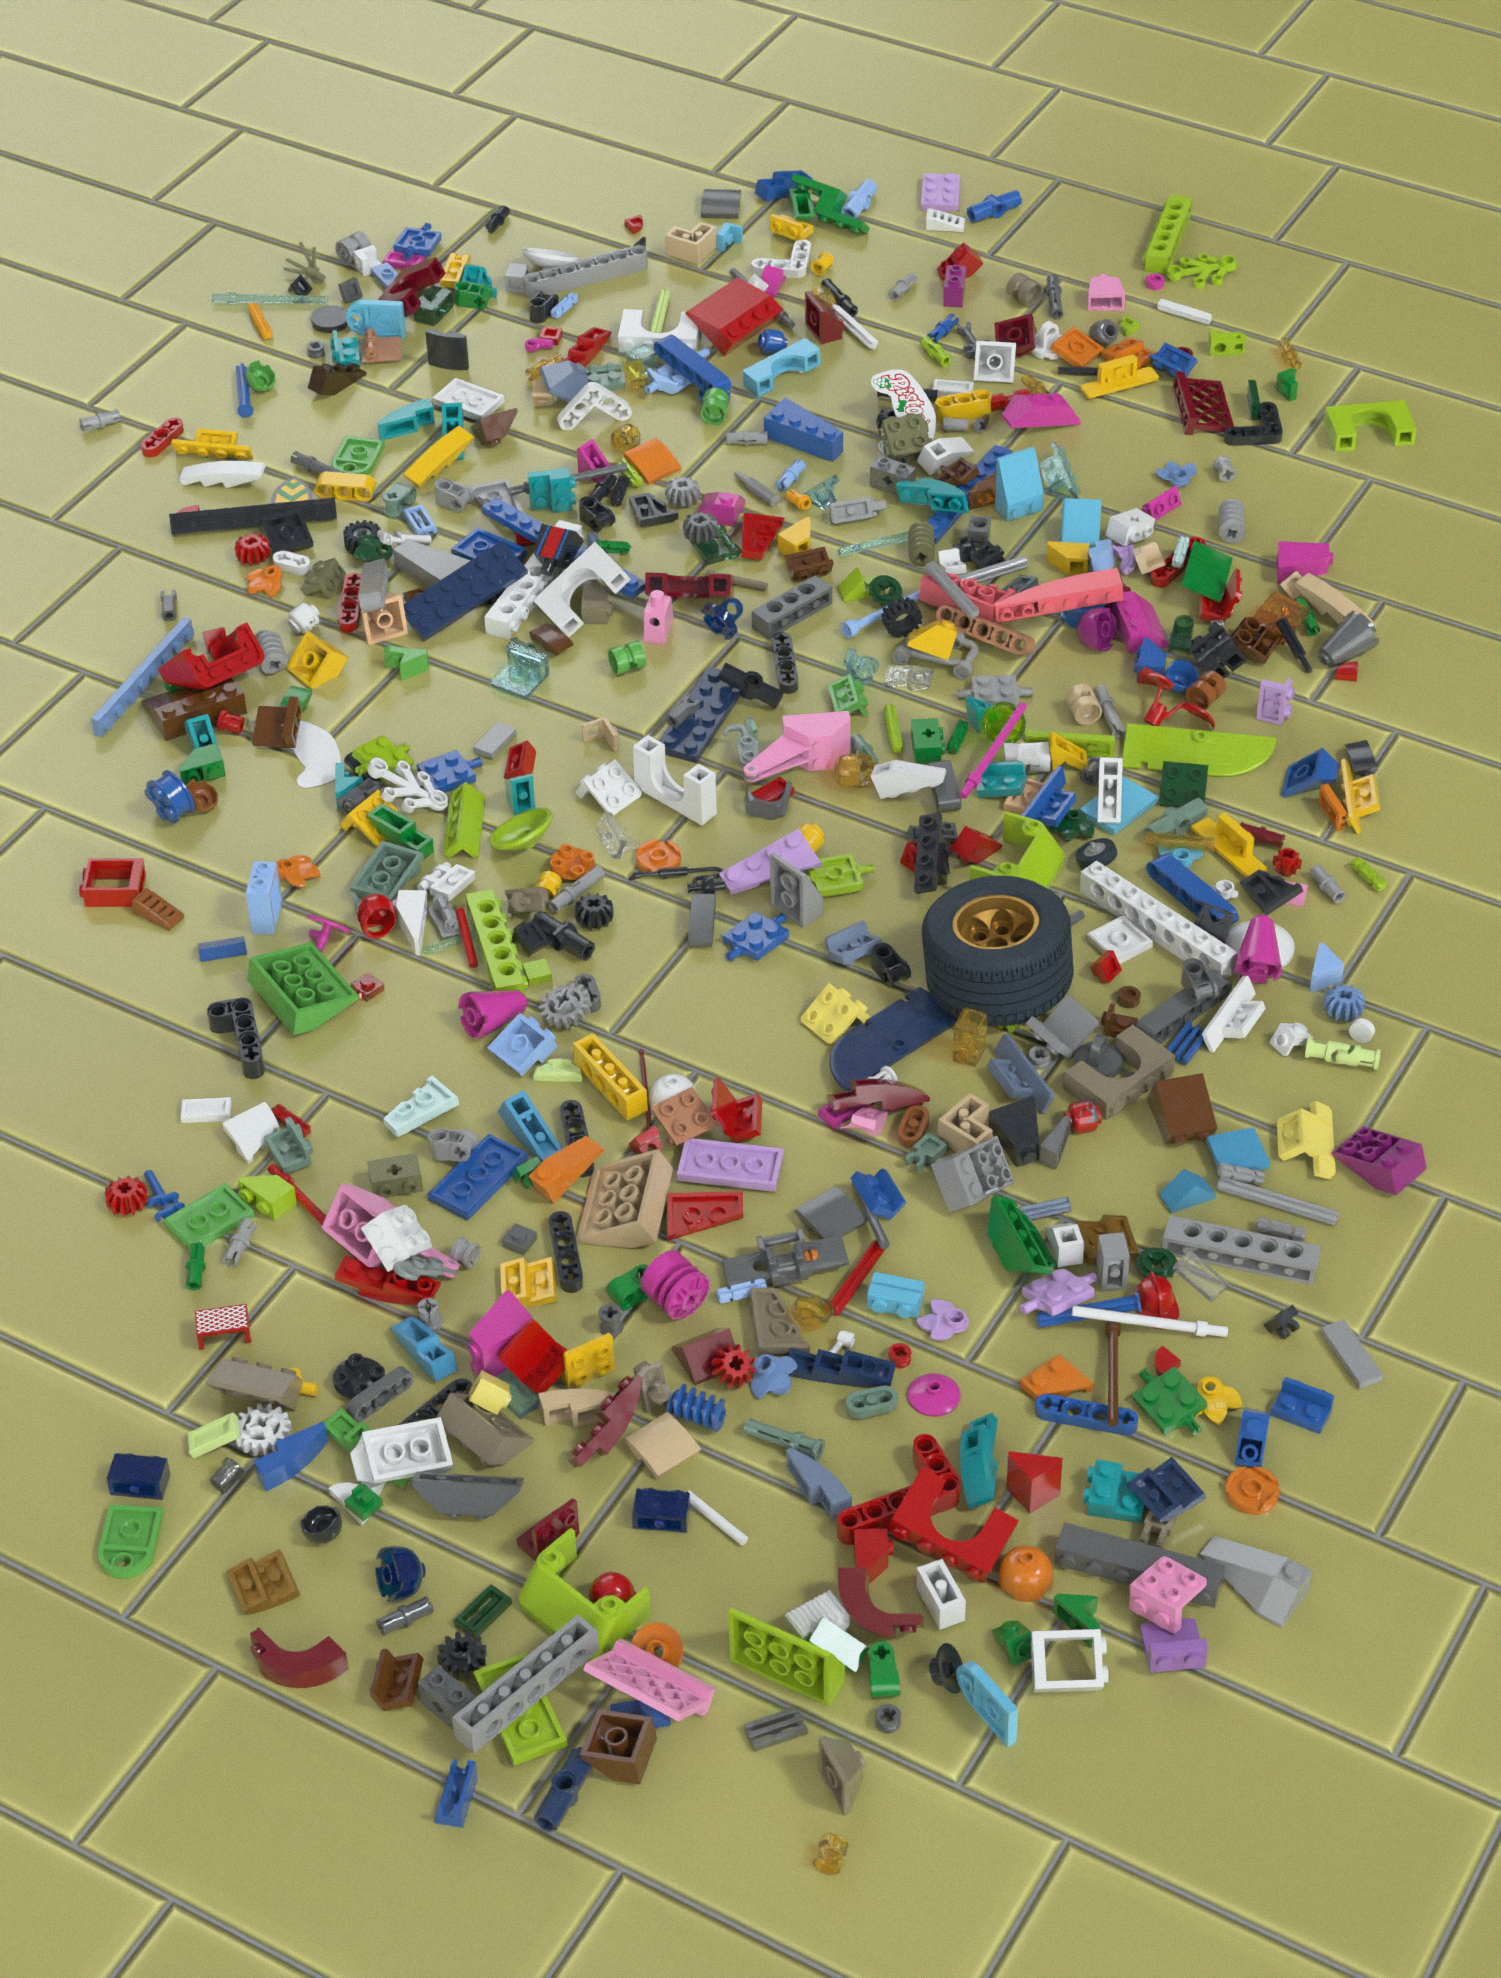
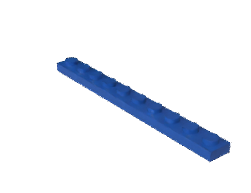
M497 497L481 506L484 515L535 544L537 543L540 527L543 524L540 521ZM580 547L571 564L587 550L586 547ZM621 568L631 580L619 591L633 599L645 591V581Z

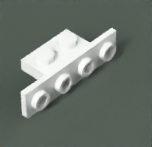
M1243 976L1202 1032L1203 1039L1210 1053L1215 1052L1224 1038H1245L1266 1009L1263 1001H1251L1256 993L1249 976Z

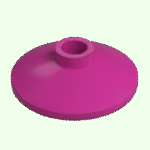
M936 1373L925 1374L916 1378L910 1384L908 1401L912 1408L920 1414L931 1417L949 1414L958 1406L960 1402V1389L954 1380L945 1375Z

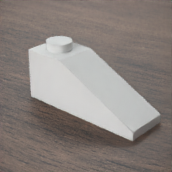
M1100 757L1098 823H1121L1123 758Z
M399 890L397 899L393 900L398 924L415 955L421 956L428 912L426 890Z

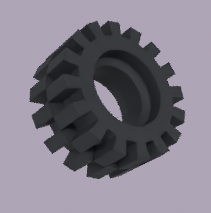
M899 597V601L896 598L892 599L894 603L888 602L886 604L888 608L884 607L882 609L884 613H881V620L891 636L895 637L896 635L897 638H901L903 634L904 637H908L907 633L913 632V629L917 630L920 628L918 624L921 625V619H923L921 611L913 599L910 600L909 597H906L905 600L903 597ZM908 614L904 619L896 621L899 616Z

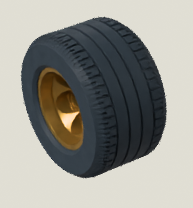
M999 875L972 879L956 885L941 895L930 906L924 917L922 943L927 987L934 1001L952 1016L968 1023L982 1026L999 1027L1027 1022L1031 1016L1037 1018L1051 1010L1069 991L1074 975L1070 916L1062 900L1041 884L1014 876Z

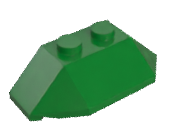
M994 1195L991 1198L987 1235L993 1244L994 1250L1000 1257L1003 1267L1009 1272L1050 1275L1056 1263L1035 1225L1024 1212L1017 1208L1018 1204L1014 1199Z

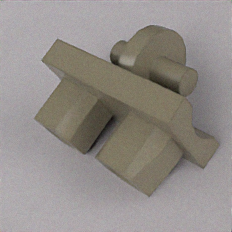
M543 887L505 890V895L508 898V913L546 910L545 904L549 903L548 891L546 889L543 890Z
M647 1361L636 1365L633 1368L634 1375L639 1374L642 1377L639 1396L641 1397L643 1410L648 1413L655 1405L661 1406L669 1401L671 1391L670 1387L665 1383L663 1367L658 1361L652 1365Z

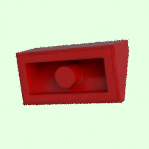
M528 740L509 748L504 774L506 780L533 774L536 750Z

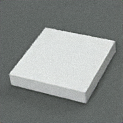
M1124 915L1087 933L1086 938L1102 954L1106 950H1114L1120 964L1153 947V941Z

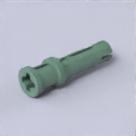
M751 1418L747 1420L744 1427L745 1435H750L788 1449L792 1448L817 1462L822 1457L825 1447V1440L823 1439L815 1440L806 1437L800 1431L793 1434Z

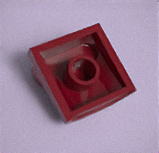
M1032 313L994 323L996 342L1016 343L1015 358L1028 355L1036 348L1035 335L1037 329L1034 325Z

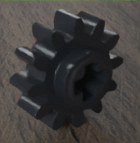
M456 1631L455 1639L445 1636L446 1645H438V1665H441L442 1669L447 1673L452 1671L454 1679L459 1674H463V1677L468 1679L470 1671L474 1672L479 1670V1666H486V1645H482L480 1636L472 1639L470 1631L466 1633L465 1637H461L460 1632Z

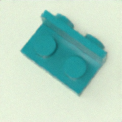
M333 330L334 338H330L332 361L344 365L355 363L361 366L357 337L338 339L337 330Z
M1023 762L990 763L981 776V781L977 788L978 797L1022 796L1027 781Z

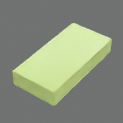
M232 1412L189 1432V1454L196 1458L240 1438L238 1416Z

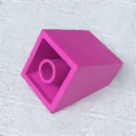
M510 1290L505 1291L469 1333L470 1345H468V1350L472 1358L470 1367L475 1376H478L481 1370L496 1378L510 1372L498 1359V1356L528 1320L534 1319Z

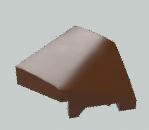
M960 457L949 468L941 465L940 469L942 472L935 480L946 482L953 486L963 485L978 476L980 471L976 466Z

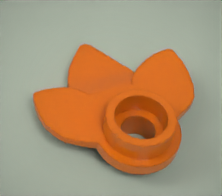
M270 565L265 569H256L250 572L246 577V580L250 581L248 584L249 595L265 590L266 594L273 598L282 587L280 582L283 574L281 568L277 565Z
M294 855L289 859L277 861L279 878L286 880L295 887L304 888L305 879L316 878L321 875L319 869L311 863V858L305 855Z

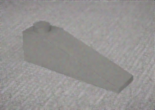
M1214 1536L1200 1553L1202 1560L1225 1565L1224 1579L1234 1587V1592L1239 1597L1243 1596L1251 1604V1609L1258 1616L1280 1628L1284 1626L1310 1591L1313 1571L1290 1558Z

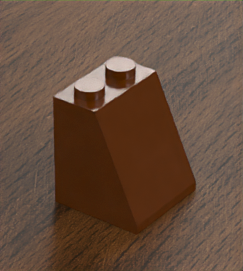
M1203 1073L1155 1081L1147 1096V1101L1165 1145L1173 1144L1174 1146H1180L1188 1143L1189 1140L1195 1139L1198 1142L1206 1141V1137L1215 1134L1218 1127Z

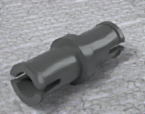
M425 1596L407 1606L401 1605L397 1607V1611L376 1619L378 1630H382L380 1633L385 1636L402 1626H411L413 1621L434 1612L431 1601L427 1603L429 1598Z

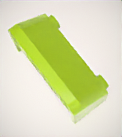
M1005 811L1003 841L1028 849L1018 865L1003 862L998 864L993 871L971 865L969 880L987 876H1014L1034 881L1049 889L1064 865V851L1042 822Z
M570 1528L539 1554L519 1594V1604L523 1612L552 1635L576 1615H579L597 1630L599 1651L587 1660L589 1662L610 1652L617 1640L621 1638L624 1640L651 1616L650 1592L647 1587H644L626 1603L612 1595L602 1597L595 1604L590 1602L557 1575L577 1558L575 1530Z

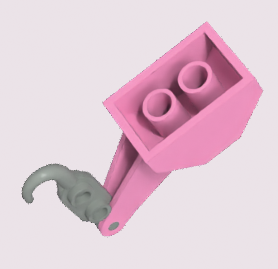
M849 711L782 716V736L760 754L757 741L751 736L746 726L732 724L726 727L723 733L726 737L730 731L741 732L737 748L739 762L744 767V780L747 782H756L796 766L807 771L831 770L850 754Z
M340 1184L321 1229L366 1266L379 1267L381 1260L361 1228L381 1213L396 1207L385 1198L351 1184ZM432 1247L428 1251L414 1255L406 1261L396 1262L393 1270L397 1275L414 1281L418 1280V1277L421 1275H428L437 1278L438 1275H445L454 1278L460 1264Z

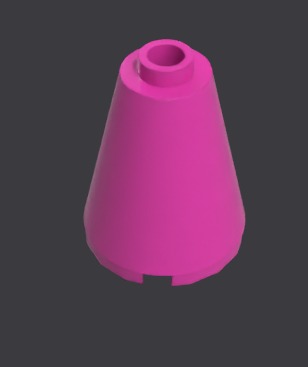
M1257 915L1250 920L1234 965V973L1237 974L1238 972L1240 978L1249 976L1251 983H1266V979L1270 978L1276 981L1282 974L1274 921L1267 915Z
M518 990L467 992L461 995L458 1003V1009L462 1008L463 1011L460 1021L464 1030L471 1038L477 1037V1039L487 1036L510 1022L519 1013L523 1014L527 1007L525 995Z

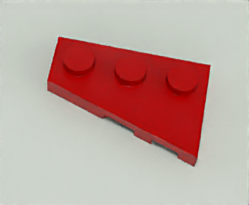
M743 1191L667 1193L668 1241L743 1218Z

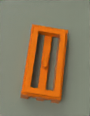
M1328 784L1321 785L1318 798L1319 805L1337 831L1345 829L1343 823L1346 822L1344 817L1347 815L1346 810Z

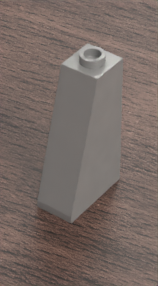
M407 540L393 549L394 565L428 588L471 561L411 540Z

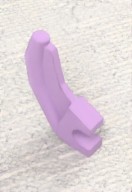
M1115 542V545H1112L1113 554L1121 560V573L1127 575L1134 571L1137 565L1132 551L1135 547L1132 544L1123 546Z

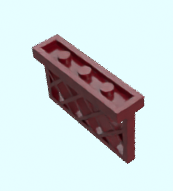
M1176 372L1172 390L1185 435H1193L1194 430L1224 432L1225 429L1234 427L1221 381L1186 378L1184 372ZM1199 420H1203L1206 423H1199Z

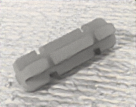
M1225 1163L1219 1164L1217 1175L1222 1178H1232V1180L1252 1182L1257 1185L1263 1184L1265 1178L1264 1172L1260 1170H1250V1168L1230 1166Z
M1259 1217L1256 1223V1231L1265 1234L1268 1231L1270 1232L1269 1235L1290 1239L1291 1237L1293 1241L1303 1242L1306 1237V1229L1296 1226V1228H1293L1292 1224L1276 1220L1270 1222L1268 1218Z

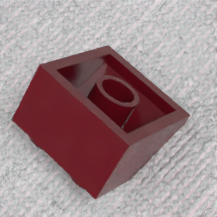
M805 291V325L821 345L843 339L844 323L842 319L838 318L834 309H831L825 301L810 291Z

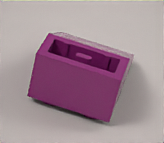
M1364 1126L1332 1152L1335 1158L1374 1188L1394 1195L1401 1192L1427 1169L1422 1144Z

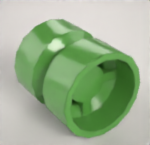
M711 388L704 393L700 413L702 420L706 424L719 425L725 421L728 395L724 390Z
M638 640L626 643L625 647L619 645L608 649V660L615 675L629 672L630 668L636 670L646 667V655Z

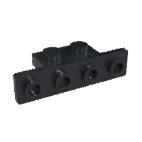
M940 812L919 817L914 892L916 894L936 891L937 884H947V875L950 874L948 860L949 855H951V845L941 834L942 815Z

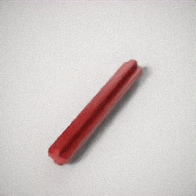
M877 1239L870 1244L829 1302L827 1311L830 1314L840 1315L885 1251V1249L880 1248Z

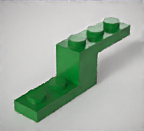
M795 173L793 174L791 181L796 184L797 189L806 192V190L812 191L813 195L819 197L814 208V213L818 216V220L826 224L829 221L833 222V225L840 229L847 227L849 231L857 235L860 232L868 234L870 227L863 221L840 214L847 199V195L842 190Z

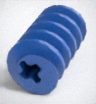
M682 1384L679 1390L677 1389L673 1392L667 1405L668 1413H674L678 1418L684 1417L686 1421H693L696 1425L703 1424L704 1428H712L714 1432H718L721 1429L726 1417L725 1399L721 1398L715 1404V1395H711L708 1400H705V1391H701L699 1396L696 1397L697 1389L693 1387L687 1393L686 1384Z

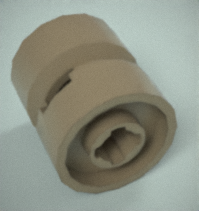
M1017 272L1008 281L1006 291L1010 296L1030 307L1039 302L1043 294V286L1023 273Z

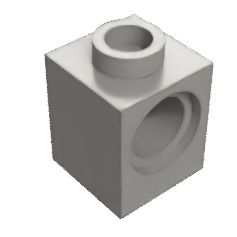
M509 263L505 274L506 292L525 294L524 276L529 274L528 264Z

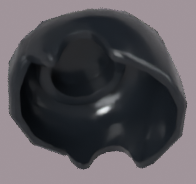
M328 1505L316 1506L308 1511L304 1519L300 1521L302 1533L309 1541L315 1544H325L335 1540L342 1528V1519L337 1508Z

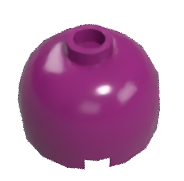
M1109 608L1090 609L1083 614L1077 625V633L1082 644L1091 650L1108 651L1113 646L1110 642L1112 638H1116L1117 623L1115 615L1109 613Z

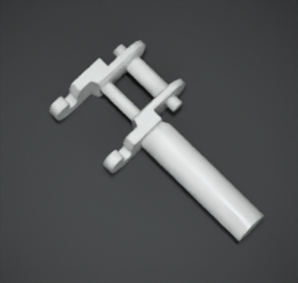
M379 530L377 533V538H380V542L387 545H392V542L401 545L407 540L417 543H431L430 535H409L394 531L392 536L383 530Z

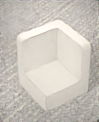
M374 245L354 251L355 268L363 276L370 275L371 267L381 264L377 260V252Z

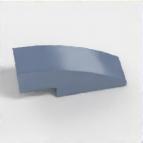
M792 1448L786 1450V1467L810 1505L821 1502L832 1521L837 1519L841 1511L852 1507V1496L829 1470L801 1452Z

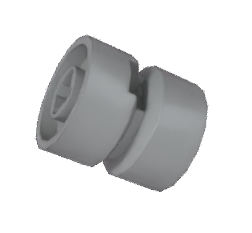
M358 231L338 241L335 248L340 260L345 264H350L355 261L354 251L369 247L371 243L365 233Z

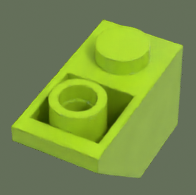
M278 1175L249 1176L238 1179L239 1196L246 1203L256 1207L262 1215H267L274 1221L297 1204L294 1186Z

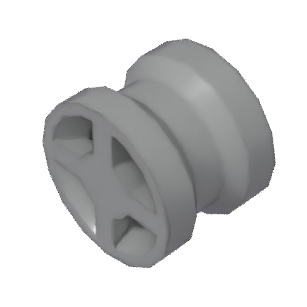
M460 1237L452 1246L450 1258L457 1262H462L467 1268H472L480 1257L481 1246L476 1243L470 1244L467 1239Z

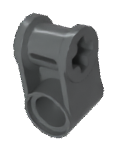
M1196 958L1185 960L1182 966L1180 982L1189 995L1191 1002L1197 1004L1205 998H1217V984L1205 968L1203 962Z

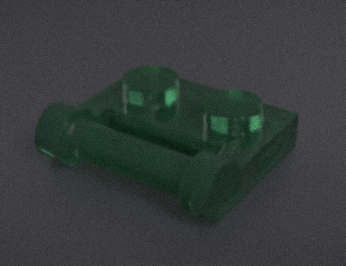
M718 524L717 536L714 537V541H708L707 544L703 542L699 545L697 542L691 543L706 565L732 559L741 554V548L734 544L723 524ZM721 538L728 549L723 550L716 539Z

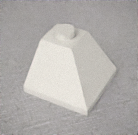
M977 341L974 381L1013 383L1016 343Z

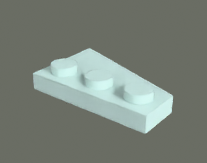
M431 1075L427 1079V1084L422 1089L417 1088L413 1091V1097L408 1101L401 1102L383 1118L385 1127L395 1136L399 1137L458 1106L459 1100L454 1093Z

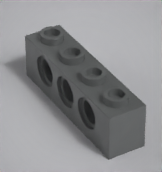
M816 575L754 609L752 611V628L768 640L771 639L774 634L791 628L831 605L832 586Z

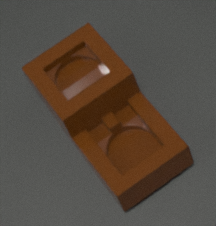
M545 623L529 631L531 640L543 643L545 651L558 654L574 646L573 641L550 624Z

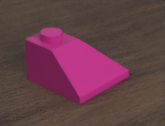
M729 492L706 493L697 513L702 511L704 514L711 513V516L716 517L718 525L735 527L746 502L742 496Z

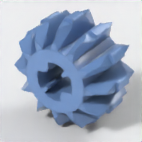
M1342 983L1340 987L1333 985L1330 990H1327L1324 1010L1327 1011L1328 1017H1335L1336 1022L1341 1019L1347 1023L1349 1019L1354 1021L1358 1016L1362 1015L1365 998L1361 993V989H1354L1352 984L1345 986Z

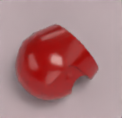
M376 893L363 897L357 908V918L362 932L372 939H379L386 936L393 929L396 922L395 907L387 896ZM383 925V929L377 932H371L367 929V927Z
M613 1571L602 1573L594 1579L589 1589V1599L593 1604L602 1597L609 1595L616 1596L626 1603L637 1594L633 1584L626 1576Z

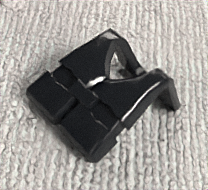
M1199 901L1198 904L1203 907L1194 924L1226 944L1225 939L1229 934L1233 913ZM1210 909L1226 915L1221 920L1213 923L1210 917Z

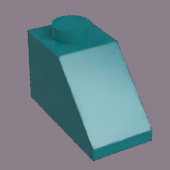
M208 714L188 719L183 723L193 750L211 744H216L219 750Z
M532 774L505 781L506 799L514 815L535 808Z

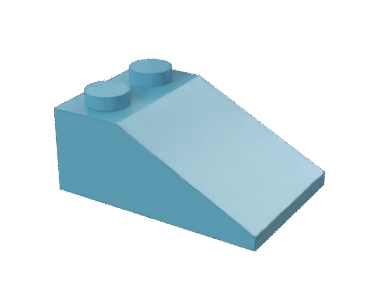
M1030 447L997 458L995 509L1008 522L1042 511L1044 492L1035 448Z

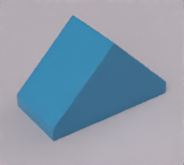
M1183 1169L1160 1192L1159 1197L1170 1213H1174L1216 1199V1194L1205 1178Z

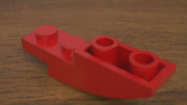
M344 1256L335 1273V1281L358 1288V1295L401 1305H418L423 1299H426L428 1304V1298L434 1299L441 1286L440 1281L422 1275L416 1281L408 1280L397 1275L394 1270L388 1272L380 1267H368L362 1261L348 1256Z

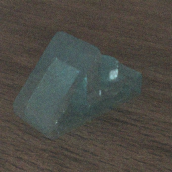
M835 474L803 494L810 497L812 504L825 510L828 508V504L837 502V498L832 491L835 489L833 485L840 480Z

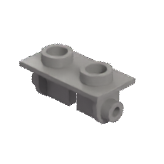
M436 894L433 897V906L427 907L442 938L460 934L456 913L452 905L446 901L445 896Z

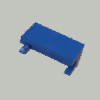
M454 1759L451 1762L443 1794L436 1809L434 1822L463 1828L478 1780L476 1761L468 1760L466 1768L462 1769L457 1766L458 1762Z

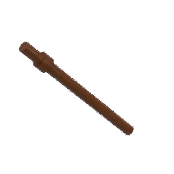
M1108 1321L1105 1324V1334L1108 1337V1425L1114 1427L1118 1425V1337L1121 1335V1324Z

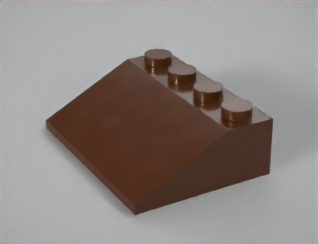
M232 678L206 690L180 687L141 700V704L165 741L187 734L183 723L188 719L208 714L211 725H215L222 710H227L230 714L237 716L247 713L245 694L238 683Z

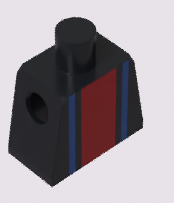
M545 524L541 525L534 555L542 563L540 569L542 574L552 576L555 567L562 569L569 567L584 542L576 531Z

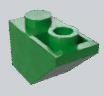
M216 744L194 749L179 768L180 778L185 786L192 779H195V782L203 780L207 782L226 776L223 758Z

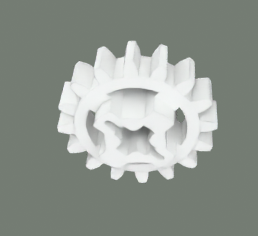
M259 1403L257 1404V1409L253 1410L249 1406L247 1407V1414L239 1413L240 1438L236 1439L238 1447L243 1446L244 1453L252 1450L253 1456H257L259 1452H263L264 1456H266L269 1450L276 1451L274 1442L291 1435L292 1427L288 1413H282L280 1406L273 1410L272 1404L269 1403L266 1408H262V1405Z

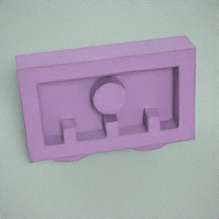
M1288 678L1285 685L1263 679L1260 684L1256 719L1282 726L1284 720L1290 718L1292 712L1290 701L1293 699L1295 688H1292L1293 679Z

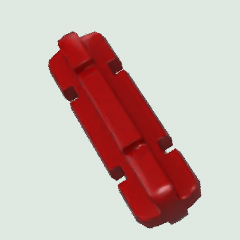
M277 1104L271 1109L275 1118L285 1126V1118L291 1117L295 1124L298 1123L302 1129L303 1138L311 1133V1126L308 1123L302 1121L301 1118L291 1111L286 1110L287 1108L281 1104Z

